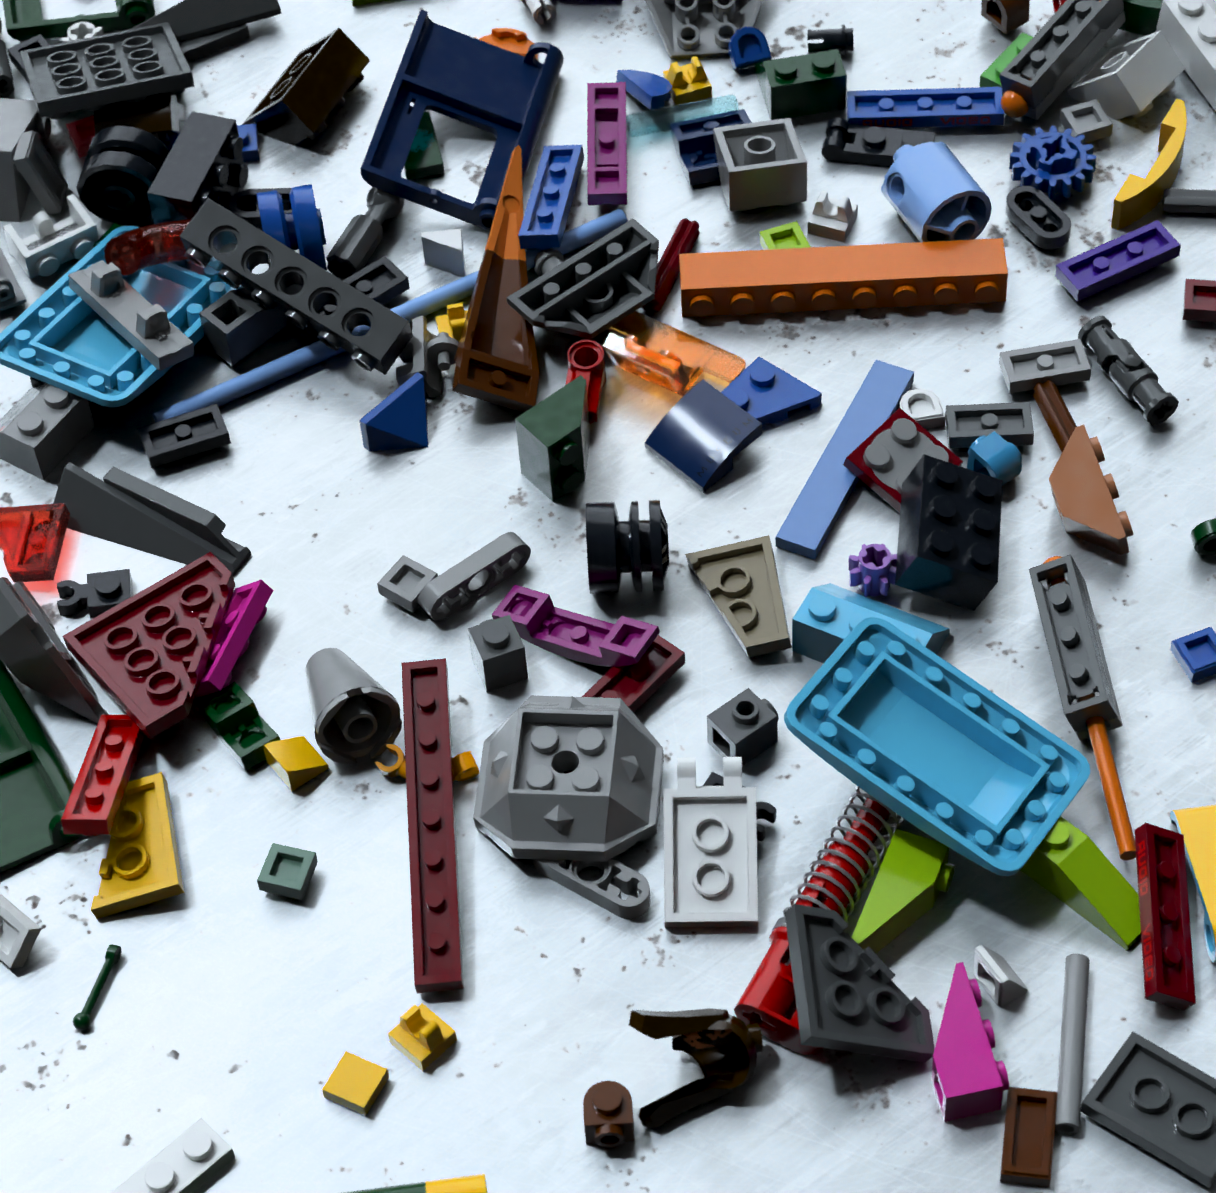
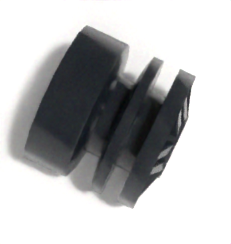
M649 500L650 520H639L638 501H631L628 521H619L615 502L586 503V543L590 594L618 593L622 573H631L635 591L642 592V572H652L653 591H664V581L669 567L668 523H666L661 510L660 500Z

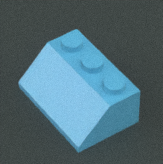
M829 583L812 587L793 617L792 651L824 663L864 618L876 617L888 621L938 655L949 636L950 629Z

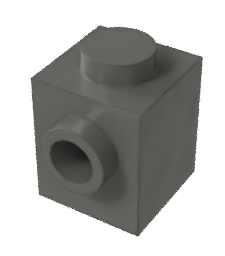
M510 615L486 620L479 625L468 628L472 661L486 692L528 679L525 647Z
M747 688L707 715L708 743L722 757H742L743 766L778 742V713L768 700H761Z

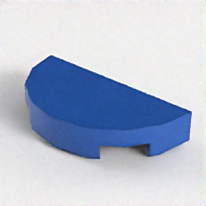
M617 70L616 82H626V91L648 109H661L665 106V100H671L672 84L669 80L645 71Z

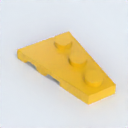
M162 772L130 781L126 786L109 834L111 839L107 857L102 859L99 875L102 878L98 896H93L91 912L96 919L184 893L167 780Z

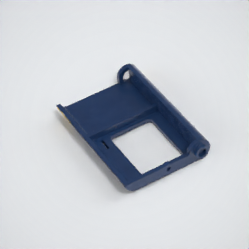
M420 9L362 163L360 174L363 180L374 188L490 231L513 150L518 145L522 150L523 186L563 66L564 57L562 52L550 43L537 42L529 47L525 57L439 25L429 19L428 11ZM536 54H547L543 64L536 60ZM426 110L435 111L495 135L496 142L473 204L442 193L438 189H431L402 178V170L421 118Z

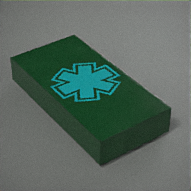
M429 111L423 113L403 168L407 180L444 173L443 160Z

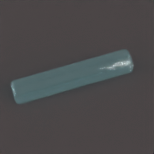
M730 94L629 114L626 116L627 132L630 137H638L670 130L669 124L739 110L738 101L735 95Z

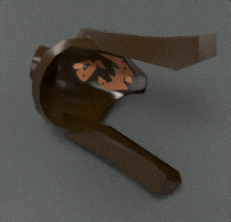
M706 1008L683 1011L632 1010L629 1026L655 1040L672 1037L673 1050L684 1051L691 1055L699 1064L704 1074V1078L684 1085L640 1108L638 1117L643 1126L657 1128L691 1108L729 1094L731 1089L743 1086L753 1076L757 1064V1052L763 1051V1040L759 1024L745 1025L744 1021L729 1015L726 1009Z

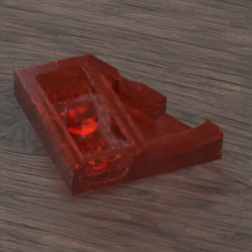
M65 503L0 508V550L4 555L3 560L7 572L14 583L18 581L54 580L70 517V512Z

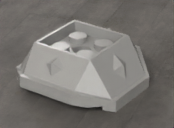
M531 695L483 743L473 816L475 827L485 836L488 835L513 858L606 862L626 851L639 840L644 841L657 834L664 763L663 747L621 698ZM564 771H573L571 773L562 774V772Z

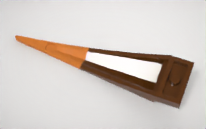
M518 145L513 150L454 358L456 367L452 391L524 413L536 405L539 366L533 326L507 303L508 296L528 284L526 251L521 249L518 237L523 221L522 150Z

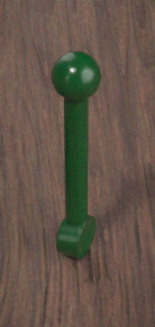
M114 944L108 946L105 962L82 1011L73 1017V1026L77 1030L84 1031L90 1027V1014L113 965L117 964L121 957V946Z

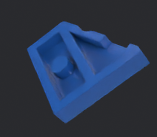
M760 356L721 392L761 422L762 425L767 423L773 424L787 419L788 411L808 405L810 410L822 404L821 392Z

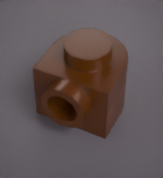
M982 0L981 15L1005 34L1010 33L1029 21L1030 0Z
M601 1081L591 1086L583 1099L586 1144L615 1147L623 1142H634L632 1097L628 1089L615 1081Z

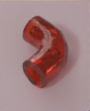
M192 219L148 225L113 237L107 243L104 250L106 263L113 262L121 270L122 275L127 276L149 266L188 260L180 235Z

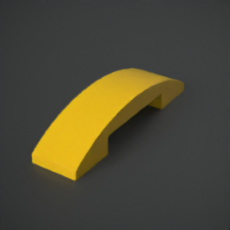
M1176 98L1161 122L1158 152L1161 153L1146 178L1129 174L1116 195L1113 204L1111 228L1120 230L1142 218L1163 199L1165 189L1172 187L1181 166L1186 134L1187 115L1183 100Z

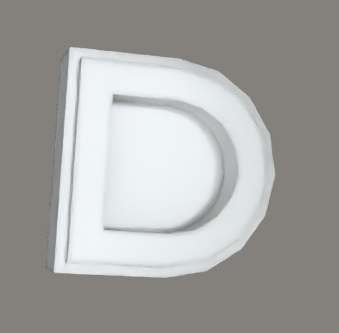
M913 389L902 396L899 408L924 429L945 426L946 416L942 403L934 392L926 389Z

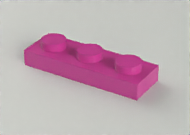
M263 580L235 588L195 699L219 692L230 683L232 679L231 670L237 659L247 650L250 644L248 638L255 625L263 619L267 612L266 604L273 589Z

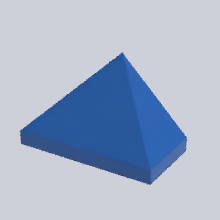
M419 372L415 373L359 420L365 449L368 451L428 447L427 398L424 376Z

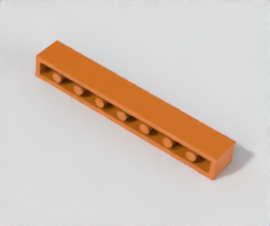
M1003 238L679 254L682 317L1006 301L1008 270Z

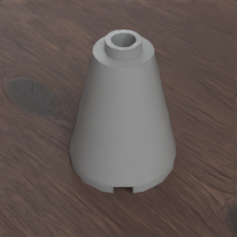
M325 648L313 654L306 664L305 673L315 739L322 753L333 762L348 765L356 764L355 758L363 757L367 754L370 755L371 759L381 755L388 749L387 744L395 742L402 728V720L400 719L401 709L395 697L342 650Z

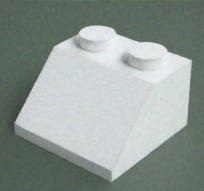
M1158 31L1111 48L1067 92L1072 98L1082 103L1097 99L1107 116L1115 120L1130 115L1133 118H1138L1153 108L1152 101L1156 97L1167 93L1176 85L1174 79L1185 67L1163 33Z

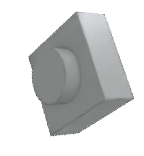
M1097 99L1061 109L1060 122L1065 129H1072V137L1075 138L1083 134L1085 136V143L1112 136L1113 124Z
M402 555L377 583L378 592L385 598L414 612L420 606L418 604V597L421 590L427 583L436 578L438 573Z

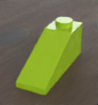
M1060 816L1021 871L1125 950H1128L1141 938L1139 894L1086 834Z
M899 829L895 830L852 935L853 940L863 950L870 947L877 954L933 908L939 891H948L955 868L954 865L948 864L949 847L932 839Z

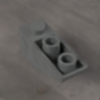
M293 284L286 289L285 293L289 295L297 294L302 290L303 285ZM246 288L229 291L199 313L205 345L231 366L238 363L289 325V321L284 317L285 312L275 306L271 309L263 307L252 298V292Z

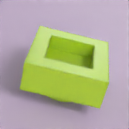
M797 221L759 232L760 245L763 250L811 247Z

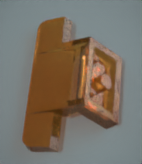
M637 311L608 328L625 336L624 338L610 332L603 344V348L614 366L680 396L685 395L703 371L731 383L745 370L746 366L743 358Z

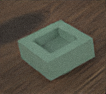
M272 843L257 879L259 890L303 900L318 863L316 852Z

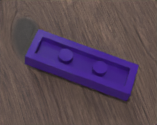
M1156 220L1057 264L1055 277L1078 302L1178 257L1181 245Z

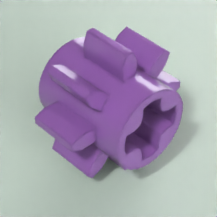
M863 544L858 556L849 555L850 587L858 585L865 597L887 596L890 584L895 585L897 554L891 555L885 544H870L867 546Z

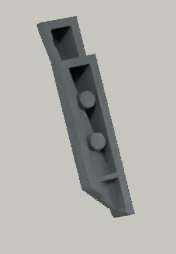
M183 0L132 29L169 22L187 63H190L249 39V29L246 24L281 14V7L278 0Z
M70 462L64 467L49 515V520L52 524L186 565L212 552L232 572L233 576L251 556V551L247 547L235 543L222 535L226 524L216 514L115 467H112L103 477L104 481Z

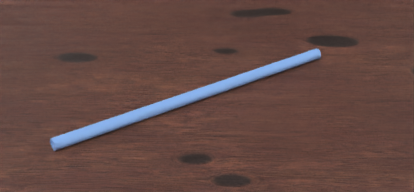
M619 208L564 233L560 248L552 249L558 250L564 255L594 242L628 222L626 215ZM535 248L525 250L527 271L535 268L534 259L542 250ZM479 270L390 310L410 323L413 318L422 315L426 316L446 307V305H451L473 294ZM367 325L357 326L351 334L363 336L369 332L371 327ZM319 340L152 414L154 422L163 421L214 404L220 407L346 350L341 347L338 351L333 350Z

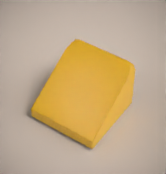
M304 736L273 741L263 746L267 763L291 791L329 769L326 761Z

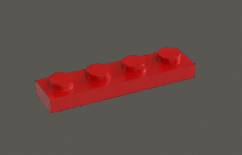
M128 715L100 716L61 818L63 834H82L84 836L110 834L145 736L143 731Z

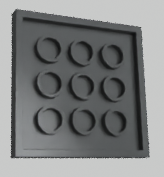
M169 22L19 51L22 66L40 118L60 119L68 116L71 111L81 109L99 111L107 108L111 103L121 101L139 103L146 100L147 96L162 93L163 95L173 96L183 93L185 88L194 87L192 71Z

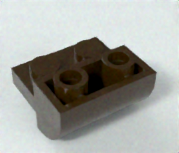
M162 93L147 96L146 100L139 103L121 101L111 103L103 110L94 111L95 135L105 128L131 126L147 131L162 142L169 141V134L180 133L179 122L186 121L185 106L177 103L176 95L167 96Z

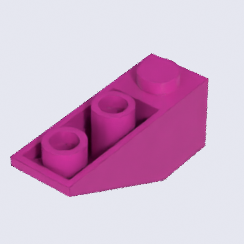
M963 962L956 963L932 1061L931 1081L944 1122L1001 1110L1003 1091L1009 1089L1005 1065L1003 1061L995 1062L991 1049L995 1048V1036L989 1019L982 1020L978 1007L982 1006L978 982L975 978L968 979Z

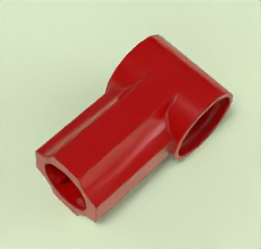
M580 340L574 343L567 353L568 372L566 385L580 375L586 379L589 421L591 424L598 421L602 388L607 381L604 349L595 341Z

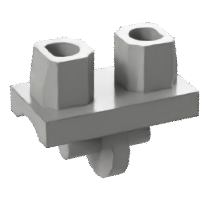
M422 315L412 319L413 337L399 355L403 363L412 360L413 362L396 367V380L401 386L415 373L419 372L424 376L426 393L430 398L442 395L441 370H448L450 365L456 363L454 358L459 342L451 338L446 332H441L438 335L430 333L427 330V320Z

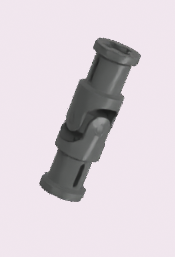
M1105 316L1092 318L1080 329L1078 339H1081L1082 345L1085 348H1090L1097 356L1098 365L1110 376L1125 397L1140 406L1144 411L1143 417L1151 425L1160 424L1176 411L1178 399L1161 387L1158 383L1157 374L1135 352L1126 339L1119 338L1112 330V323Z

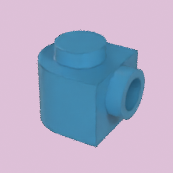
M995 431L988 436L978 437L968 450L967 469L1003 480L1002 486L1018 476L1022 471V456L1019 449L1013 443L1007 442Z

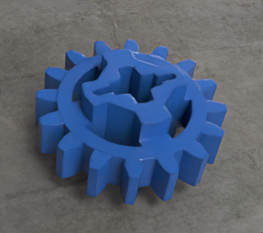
M1051 126L1050 132L1044 133L1040 127L1035 128V136L1023 133L1021 142L1013 143L1009 169L1012 170V180H1021L1020 186H1032L1048 193V197L1051 200H1054L1056 193H1062L1065 198H1070L1071 189L1083 192L1084 184L1092 183L1093 172H1095L1096 155H1093L1094 146L1093 144H1085V136L1083 134L1075 138L1072 137V129L1070 128L1060 133L1057 132L1056 126Z

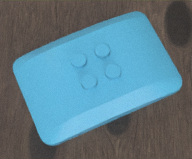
M118 227L111 231L0 333V364L106 407L123 406L150 387L172 366L159 371L69 288L68 275L78 270L86 269L101 260L107 264L113 262L121 270L123 279L153 306L158 303L167 312L168 320L184 333L194 345L204 336L199 313L236 288L225 283L218 276L219 271L207 265L205 268H201L189 260L185 255L186 249L182 243L140 227ZM168 250L173 252L169 257V262L160 259Z
M876 617L864 618L855 626L789 703L784 714V722L794 736L858 787L942 844L983 868L1001 876L1015 875L1023 868L1090 775V765L1079 751L888 621Z

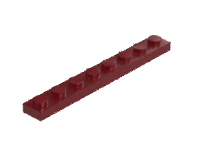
M446 658L403 662L401 666L414 986L417 994L464 989L448 666Z

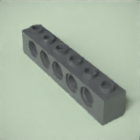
M207 198L180 235L186 249L185 255L194 264L201 268H205L207 265L219 271L218 276L225 283L236 289L240 285L252 292V298L267 309H271L273 306L285 312L284 317L291 324L302 330L306 326L318 333L319 340L326 346L336 351L340 347L352 354L351 358L356 364L371 372L375 368L386 375L413 337L409 321ZM229 243L237 244L232 252L219 253L224 245ZM259 264L270 265L268 270L262 274L252 273V270ZM293 284L303 285L302 290L297 294L289 295L285 293L286 289ZM325 305L337 306L336 310L330 315L318 314L319 310ZM367 325L371 327L369 332L363 336L351 334L357 326Z

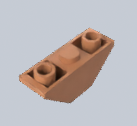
M1083 424L1074 429L1049 476L1052 495L1067 533L1123 555L1129 553L1127 537L1133 535V530L1126 511L1117 513L1113 500L1119 498V494L1112 474L1103 476L1099 462L1105 461L1100 442L1097 436L1089 439Z

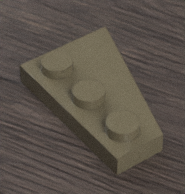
M769 535L685 554L688 565L748 657L792 648L773 547Z

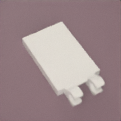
M696 757L677 758V788L664 789L665 927L758 926L756 787H742V757H723L724 786H696Z

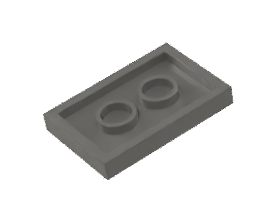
M1132 1031L1082 1101L1081 1112L1210 1188L1216 1179V1079Z

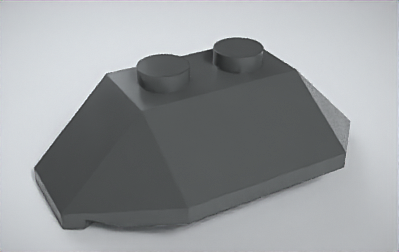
M632 218L508 296L507 303L532 326L593 339L655 299L659 240Z

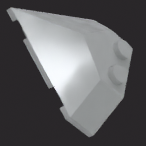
M1 577V661L20 683L98 724L101 715L109 714L100 705L95 696V691L67 647L55 633V628L23 582L18 581L12 585L8 578Z

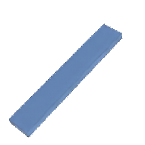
M875 360L775 537L776 547L814 560L816 559L859 481V478L843 465L846 457L899 409L902 396L909 391L914 382V371Z

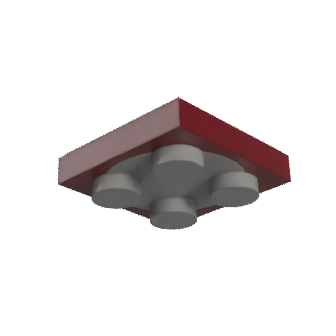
M899 408L846 457L843 465L900 513L902 483L924 454L961 466L963 461Z

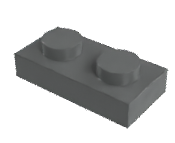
M1030 402L946 406L945 419L949 448H970L971 444L978 437L988 436L994 431L1015 446L1033 445L1034 430Z

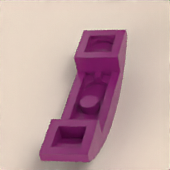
M518 585L512 587L491 614L493 619L510 615L520 638L544 650L575 661L599 666L620 667L637 664L660 633L656 625L622 615L615 624L554 607L549 594Z

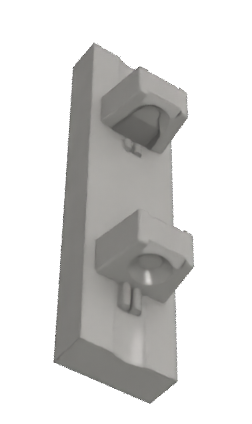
M101 260L86 269L78 270L68 275L69 288L159 371L194 356V343L168 320L167 312L158 303L153 306L122 277L121 270L113 262L107 264Z

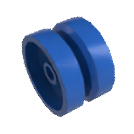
M312 184L291 188L289 196L292 213L286 214L284 213L281 194L277 190L256 193L263 232L292 250L299 249L300 255L327 270L323 245L326 244L321 210L320 208L316 209Z

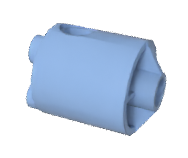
M926 142L914 147L907 144L895 152L893 155L894 162L885 175L881 191L920 242L973 240L982 233L990 220L992 210L990 199L945 143Z

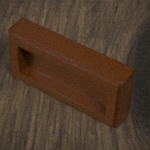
M1009 1087L1007 1092L1000 1182L1050 1188L1057 1092Z

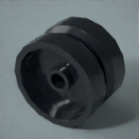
M113 126L102 129L92 138L77 184L79 199L90 212L102 220L114 224L137 226L150 222L153 217L147 192L170 151L160 139L147 131L135 127Z

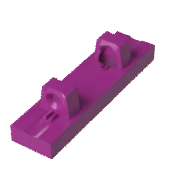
M626 82L587 83L588 205L627 204Z

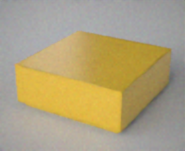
M346 1051L322 1089L323 1096L330 1101L366 1116L389 1079L388 1069Z

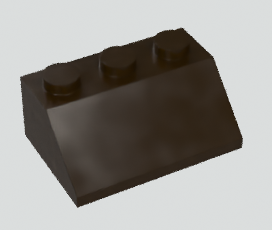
M338 27L296 55L242 125L256 123L258 134L291 145H295L305 138H308L310 141L314 140L326 128L325 118L328 115L332 116L346 102L342 97L346 91H352L364 79L365 76L361 72L370 62V59Z

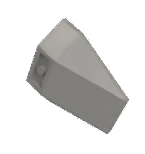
M645 0L670 59H686L694 56L698 58L729 56L728 44L730 38L742 27L755 28L763 0Z

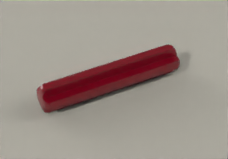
M684 218L676 227L657 264L655 299L642 306V309L645 311L650 310L656 313L661 310L680 273L679 254L690 253L700 234V226L697 221H690Z

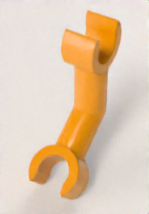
M387 744L388 750L393 755L398 756L396 764L389 767L376 761L378 769L386 777L400 776L406 779L404 753L398 746ZM471 751L463 752L452 758L453 781H465L479 775V769Z

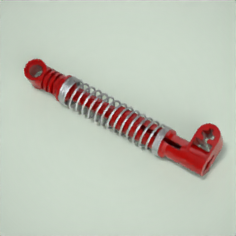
M858 786L855 787L856 793L849 797L850 804L845 805L842 809L843 816L837 818V827H832L829 831L830 838L824 840V849L817 852V861H812L810 864L811 872L805 873L803 876L804 883L797 886L798 895H793L790 898L791 906L794 905L795 899L798 898L795 904L834 910L843 917L846 923L848 921L847 916L851 915L854 910V904L860 900L861 893L867 888V881H870L874 876V870L880 865V859L885 856L895 830H900L899 825H902L905 821L902 817L898 821L896 816L899 815L871 795L860 793V787ZM855 797H859L864 804H854L853 800ZM852 808L857 816L847 815V810ZM890 816H893L895 820L894 824L887 823V820ZM842 819H846L851 825L850 828L840 825ZM883 827L887 828L889 832L888 835L880 834ZM890 827H895L893 832L891 831ZM839 830L844 838L834 837V832ZM877 838H880L882 846L874 845ZM871 849L874 850L876 857L867 856ZM785 907L783 910L784 917L778 919L769 936L771 946L737 1002L734 1013L737 1018L744 1021L745 1025L758 1023L761 1034L796 1053L814 1055L824 1048L801 1045L791 962L788 966L785 965L790 959L785 911L790 907ZM791 1006L796 1010L789 1020L784 1016Z

